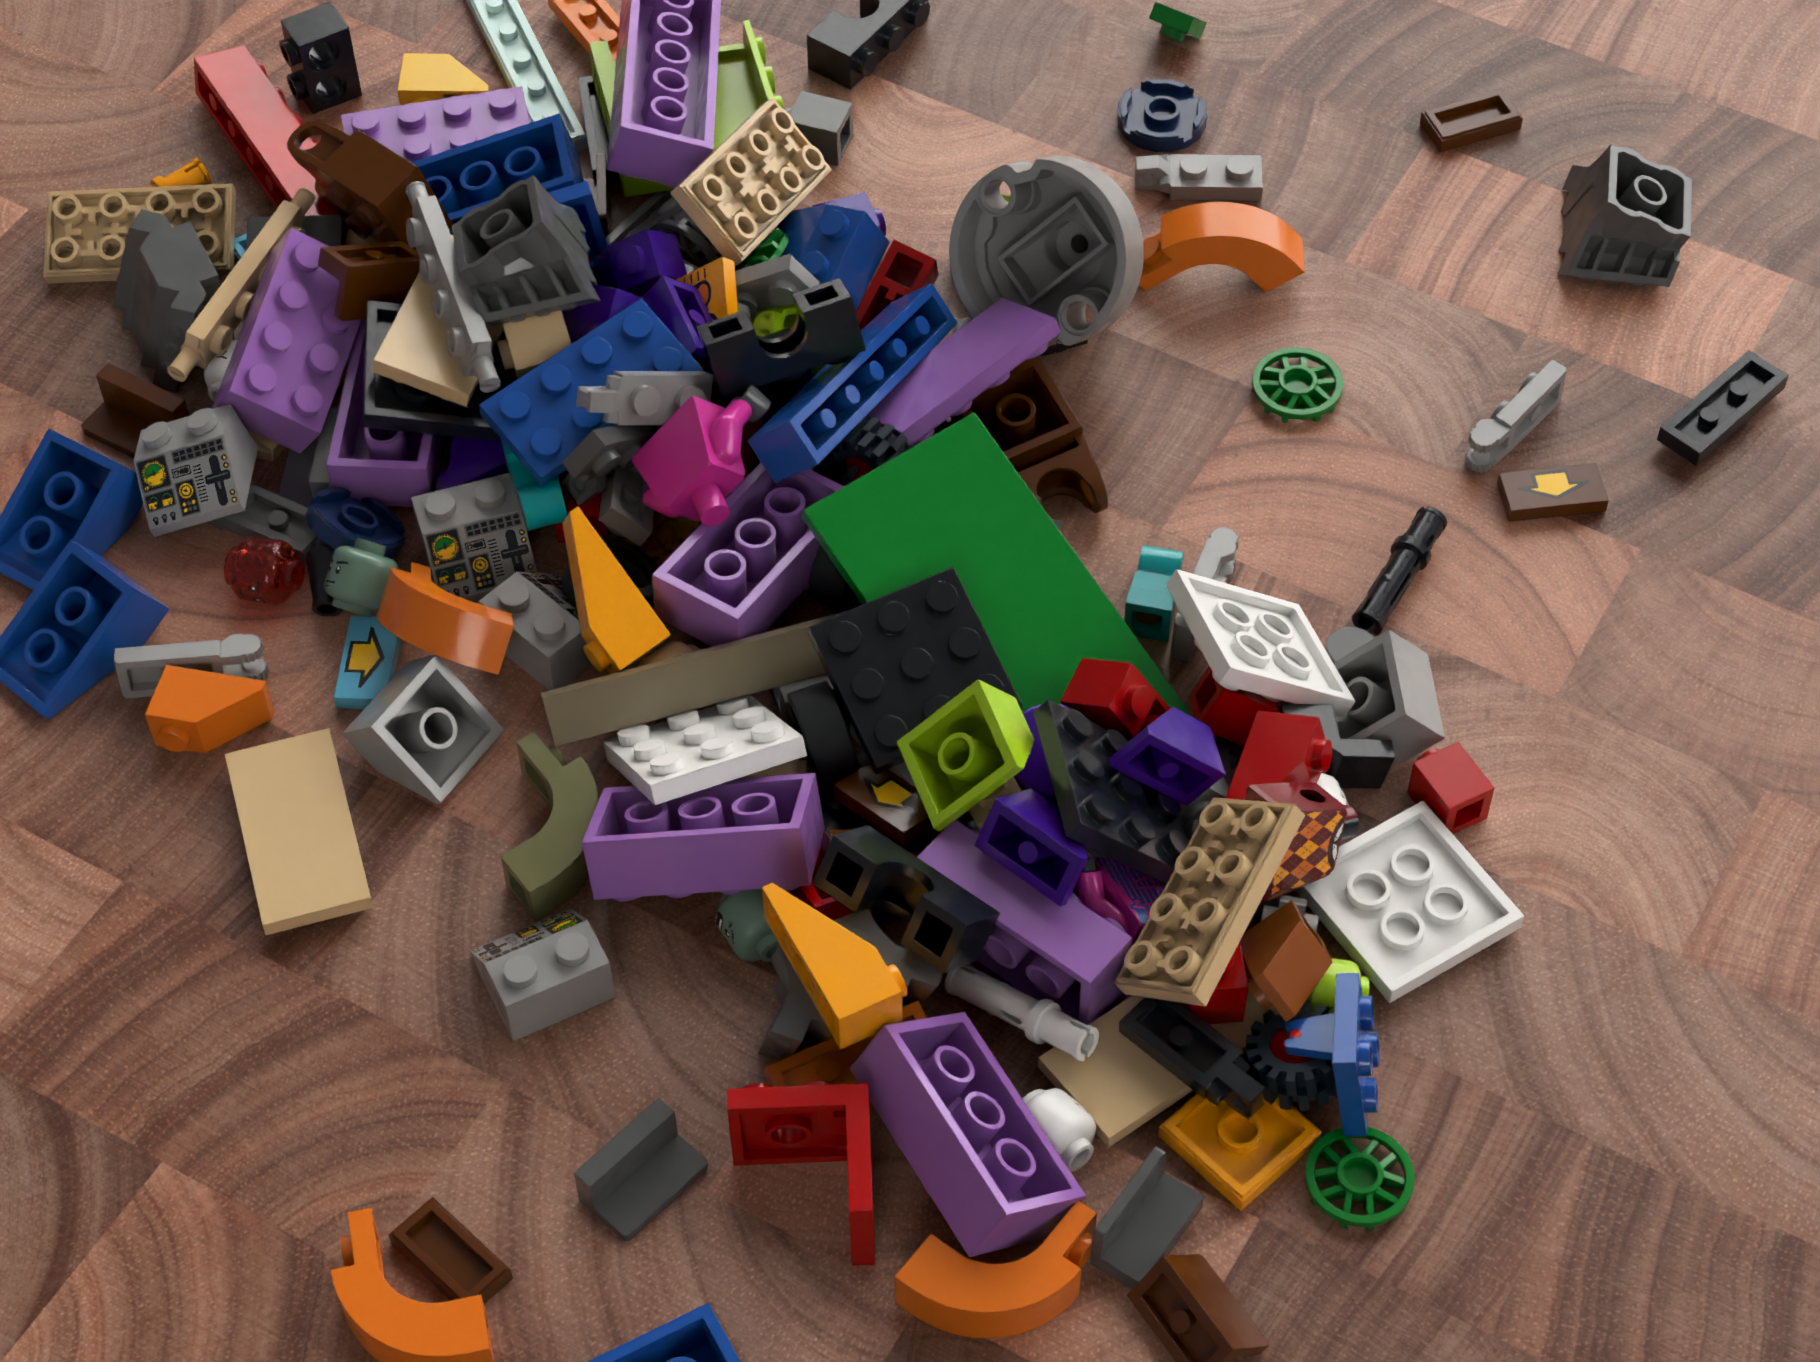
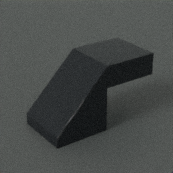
M1281 704L1278 713L1320 718L1325 738L1332 743L1330 768L1327 772L1321 773L1333 776L1341 784L1342 788L1381 789L1395 759L1391 740L1340 739L1333 705Z

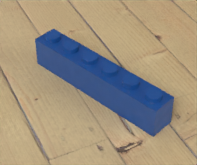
M932 283L891 302L861 331L866 348L865 351L853 354L844 363L837 365L827 364L748 440L758 459L775 483L818 465L958 324Z

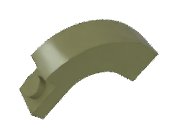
M532 732L516 742L521 772L552 811L548 821L538 833L500 857L506 886L531 918L537 922L568 902L589 879L582 841L599 800L594 777L583 758L580 756L567 764L560 751L554 745L547 748L537 734Z

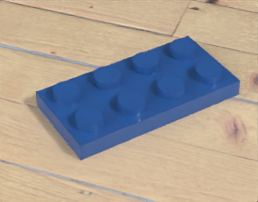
M641 298L479 404L480 414L542 487L567 470L562 462L592 430L616 425L604 422V413L587 412L586 408L576 407L578 386H606L607 375H613V371L703 372V369Z

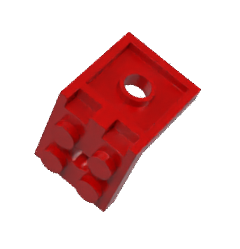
M810 1081L801 1086L772 1087L768 1084L753 1083L743 1088L727 1089V1112L733 1166L847 1161L852 1266L875 1265L868 1083L831 1085L824 1081Z

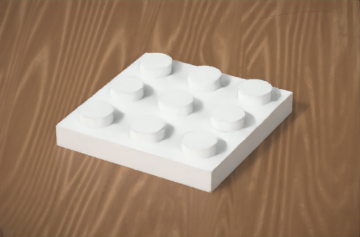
M1178 569L1175 570L1166 586L1177 605L1178 613L1187 623L1194 636V643L1202 651L1212 670V676L1217 683L1231 691L1241 689L1260 694L1272 702H1280L1282 700L1293 704L1333 705L1335 715L1342 717L1347 715L1356 701L1299 604Z
M750 695L716 703L715 706L699 711L694 709L668 716L667 721L649 727L645 724H639L618 731L617 737L603 741L607 761L654 805L807 756L803 736Z
M1424 801L1417 803L1341 845L1338 850L1335 868L1328 876L1295 890L1302 899L1307 900L1309 908L1315 915L1319 916V920L1389 1003L1520 929L1524 919L1522 912Z

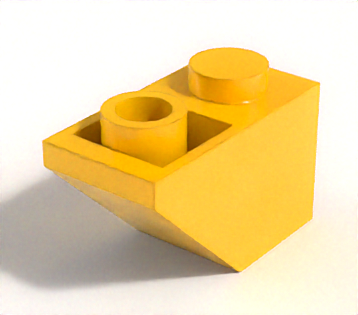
M404 53L397 91L400 105H405L408 103L488 92L489 85L450 54Z

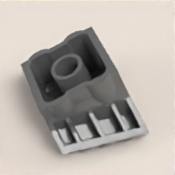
M1612 144L1589 167L1572 165L1562 190H1568L1569 193L1561 209V212H1564V235L1559 252L1566 254L1557 274L1582 277L1583 280L1587 281L1602 279L1606 280L1607 283L1613 284L1629 282L1632 286L1642 287L1647 284L1670 287L1680 263V248L1691 237L1692 179L1684 176L1673 166L1656 164L1643 158L1631 148L1617 147Z
M534 175L526 180L512 184L499 197L484 206L472 209L459 222L452 225L458 272L470 286L472 299L485 323L497 325L511 321L520 322L528 317H542L549 315L551 312L559 310L569 311L577 306L601 301L592 286L597 281L589 265L587 254L590 248L581 234L586 232L574 208L559 204Z
M141 209L130 225L125 240V249L121 259V268L117 278L118 282L112 307L126 310L122 328L131 331L143 356L140 366L155 369L152 384L164 390L177 392L182 382L173 379L168 374L167 368L180 353L181 346L185 342L187 330L221 286L218 273L190 221L171 227L166 215Z
M868 909L834 920L839 925L875 946L887 966L891 964L896 965L907 987V996L902 998V1005L906 1006L916 1001H919L920 1005H922L939 986L942 979V971L910 949L895 945L879 928ZM778 942L776 943L777 950L774 952L771 962L779 976V980L774 986V993L781 1007L773 1024L768 1029L758 1054L782 1060L793 1055L801 1043L814 1046L823 1041H829L833 1036Z

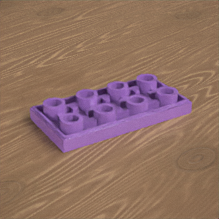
M1005 298L999 299L933 348L866 415L868 421L872 417L880 419L881 427L889 423L895 427L893 430L894 435L898 437L902 433L908 439L904 443L905 445H918L934 434V428L946 419L967 411L972 405V400L986 389L1004 383L1010 377V371L1022 362L1036 358L1044 353L1048 347L1047 343L1061 333L1056 319Z

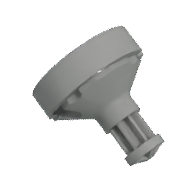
M1053 155L1036 159L1033 166L1027 161L1004 164L982 177L967 193L956 213L950 235L949 258L956 290L973 318L999 299L1005 298L1056 319L1061 333L1047 343L1048 347L1055 345L1058 339L1062 344L1071 346L1099 335L1113 325L1126 311L1141 280L1144 245L1141 227L1135 210L1126 194L1110 176L1083 160L1069 156ZM1002 182H1005L1011 191L1009 203L1000 196ZM1086 304L1091 307L1093 312L1091 325L1086 320Z

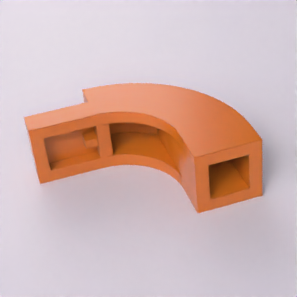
M1206 202L1184 206L1161 215V232L1143 241L1144 261L1139 286L1146 291L1189 268L1206 264H1220L1244 272L1266 293L1305 273L1303 239L1285 221L1254 206L1233 202Z
M414 562L410 563L408 572L390 568L376 614L379 623L402 640L450 661L499 675L514 627L512 613L463 599L441 589L431 580V567Z
M1079 1200L1076 1201L1036 1250L1019 1260L1008 1263L991 1264L970 1259L930 1233L894 1276L895 1303L923 1322L955 1335L973 1338H999L1035 1329L1061 1314L1080 1295L1081 1268L1091 1258L1092 1235L1096 1228L1097 1212Z
M367 1208L348 1212L350 1235L340 1237L345 1267L332 1269L331 1275L346 1322L361 1346L379 1362H494L489 1323L482 1295L439 1303H425L399 1294L385 1279L380 1235L372 1209Z

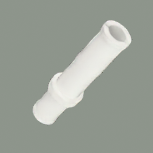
M970 964L952 970L947 974L945 990L948 994L957 996L1025 1031L1027 1039L1036 1044L1047 1042L1072 1055L1078 1061H1084L1085 1056L1089 1058L1097 1046L1099 1039L1097 1028L1086 1025L1061 1012L1059 1004L1050 999L1039 1001L1009 984L972 967Z

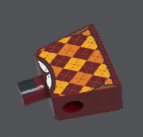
M1310 781L1253 784L1248 786L1245 800L1295 804L1305 814L1261 902L1273 900L1324 878L1334 870L1341 840L1354 837L1359 830L1358 815L1351 806L1343 805L1321 786Z

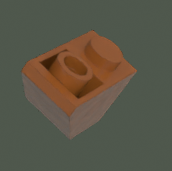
M1292 900L1245 932L1240 940L1246 975L1249 980L1247 983L1248 989L1265 1011L1274 1006L1285 1022L1296 1016L1333 963L1323 940Z

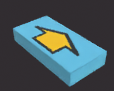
M350 616L334 693L336 708L364 710L395 676L402 639L384 628L376 616Z

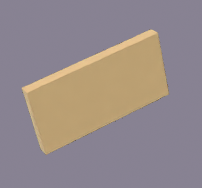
M771 97L670 194L720 254L734 261V266H736L767 237L832 169L825 162L820 150L811 145L797 128L791 115L782 109Z
M233 183L47 192L44 279L48 284L117 281L128 230L141 209L166 215L171 227L190 221L218 276H228L234 268L236 189Z
M419 271L374 358L371 372L467 407L478 384L477 377H464L458 358L450 355L447 346L445 323L443 320L436 318L431 286L429 283L425 284L422 281ZM485 323L492 341L491 353H493L497 341H499L503 333V323L497 325Z
M327 728L226 753V763L265 935L374 908L330 729Z
M1213 797L1210 804L1202 811L1199 825L1186 849L1176 859L1175 869L1161 896L1152 904L1150 916L1137 941L1127 951L1124 965L1114 984L1126 995L1207 1006L1297 833L1305 814L1295 804Z
M1248 989L1244 1021L1213 1024L1211 1026L1242 1049L1244 1057L1247 1055L1246 1037L1247 1035H1252L1251 1026L1255 1020L1264 1024L1263 1013L1266 1011L1259 1005ZM1131 996L1088 1024L1097 1028L1099 1039L1089 1058L1085 1056L1084 1061H1078L1072 1055L1056 1047L1038 1057V1068L1056 1088L1066 1091L1093 1117L1096 1124V1135L1108 1148L1193 1091L1119 1032V1021L1145 997ZM1274 1006L1270 1008L1276 1016L1280 1015Z

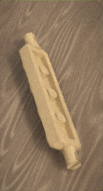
M300 188L291 202L282 201L186 332L185 342L181 346L180 353L167 368L168 374L173 379L184 382L195 365L207 369L209 363L217 354L223 355L229 348L234 330L247 317L272 249L290 228L305 234V229L302 228L303 217L316 202V196L311 190Z

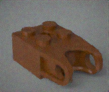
M320 120L309 121L298 127L289 137L287 148L296 162L316 179L315 190L321 200L345 218L346 224L360 238L366 240L370 236L376 243L402 241L409 246L406 236V221L408 218L413 217V208L406 195V187L412 182L420 181L426 185L428 195L435 196L420 169L359 129L350 136ZM313 135H321V139L316 146L307 150L300 149L302 143L307 138ZM438 200L449 232H451L452 225L454 224Z
M1039 357L1022 362L1010 371V377L1004 383L986 389L972 400V405L967 411L951 417L952 425L975 412L1040 504L1050 497L1067 495L1076 498L1083 506L1094 513L1108 509V497L1104 481L1083 434V426Z

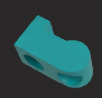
M502 441L508 472L528 531L562 523L567 516L559 476L541 487Z
M1143 545L1137 573H1134L1132 585L1129 587L1124 617L1125 623L1136 637L1169 642L1176 603L1166 584L1176 569L1182 571L1183 551ZM1138 611L1163 617L1162 621L1157 624H1145L1138 620L1136 613Z

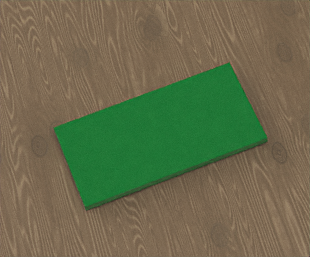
M975 412L803 510L801 518L862 605L954 567L1023 705L1022 712L1031 707L1041 705L1048 699L1061 704L1060 700L1082 658L1132 663L1170 708L1175 707L1192 716Z

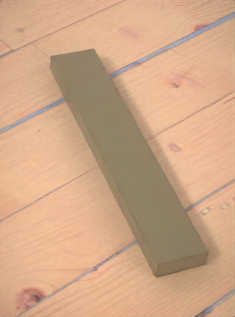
M846 611L542 692L541 697L554 745L558 747L827 674L808 636V629L812 625Z

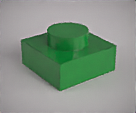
M1155 2L1149 19L1162 24L1159 33L1184 42L1187 34L1201 39L1207 22L1157 2Z

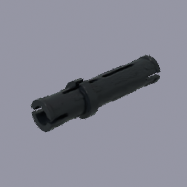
M1429 506L1427 509L1421 507L1406 533L1395 539L1391 545V555L1388 562L1382 568L1363 602L1352 615V622L1355 627L1364 629L1370 634L1374 632L1375 635H1379L1382 632L1388 618L1408 589L1415 574L1428 565L1431 560L1430 551L1447 526V519L1439 510Z

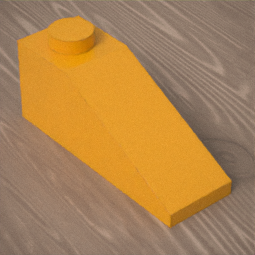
M576 507L569 512L562 524L581 635L587 643L583 646V650L589 661L598 671L602 672L606 669L609 674L624 671L662 644L671 634L581 509Z
M774 883L762 887L764 918L840 1050L878 1033L884 1025L903 1022L902 998L907 996V987L895 964L887 966L875 946Z

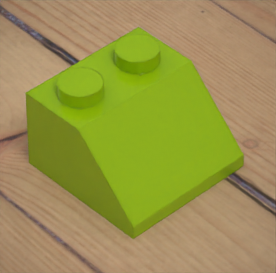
M978 679L899 739L897 744L933 829L941 831L1022 771L1035 739L1016 698Z

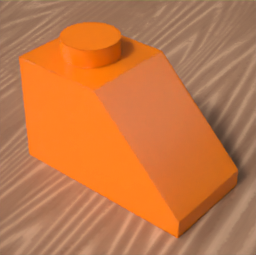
M166 665L146 710L145 717L156 746H162L174 752L187 750L207 753L271 721L275 711L267 683L264 680Z

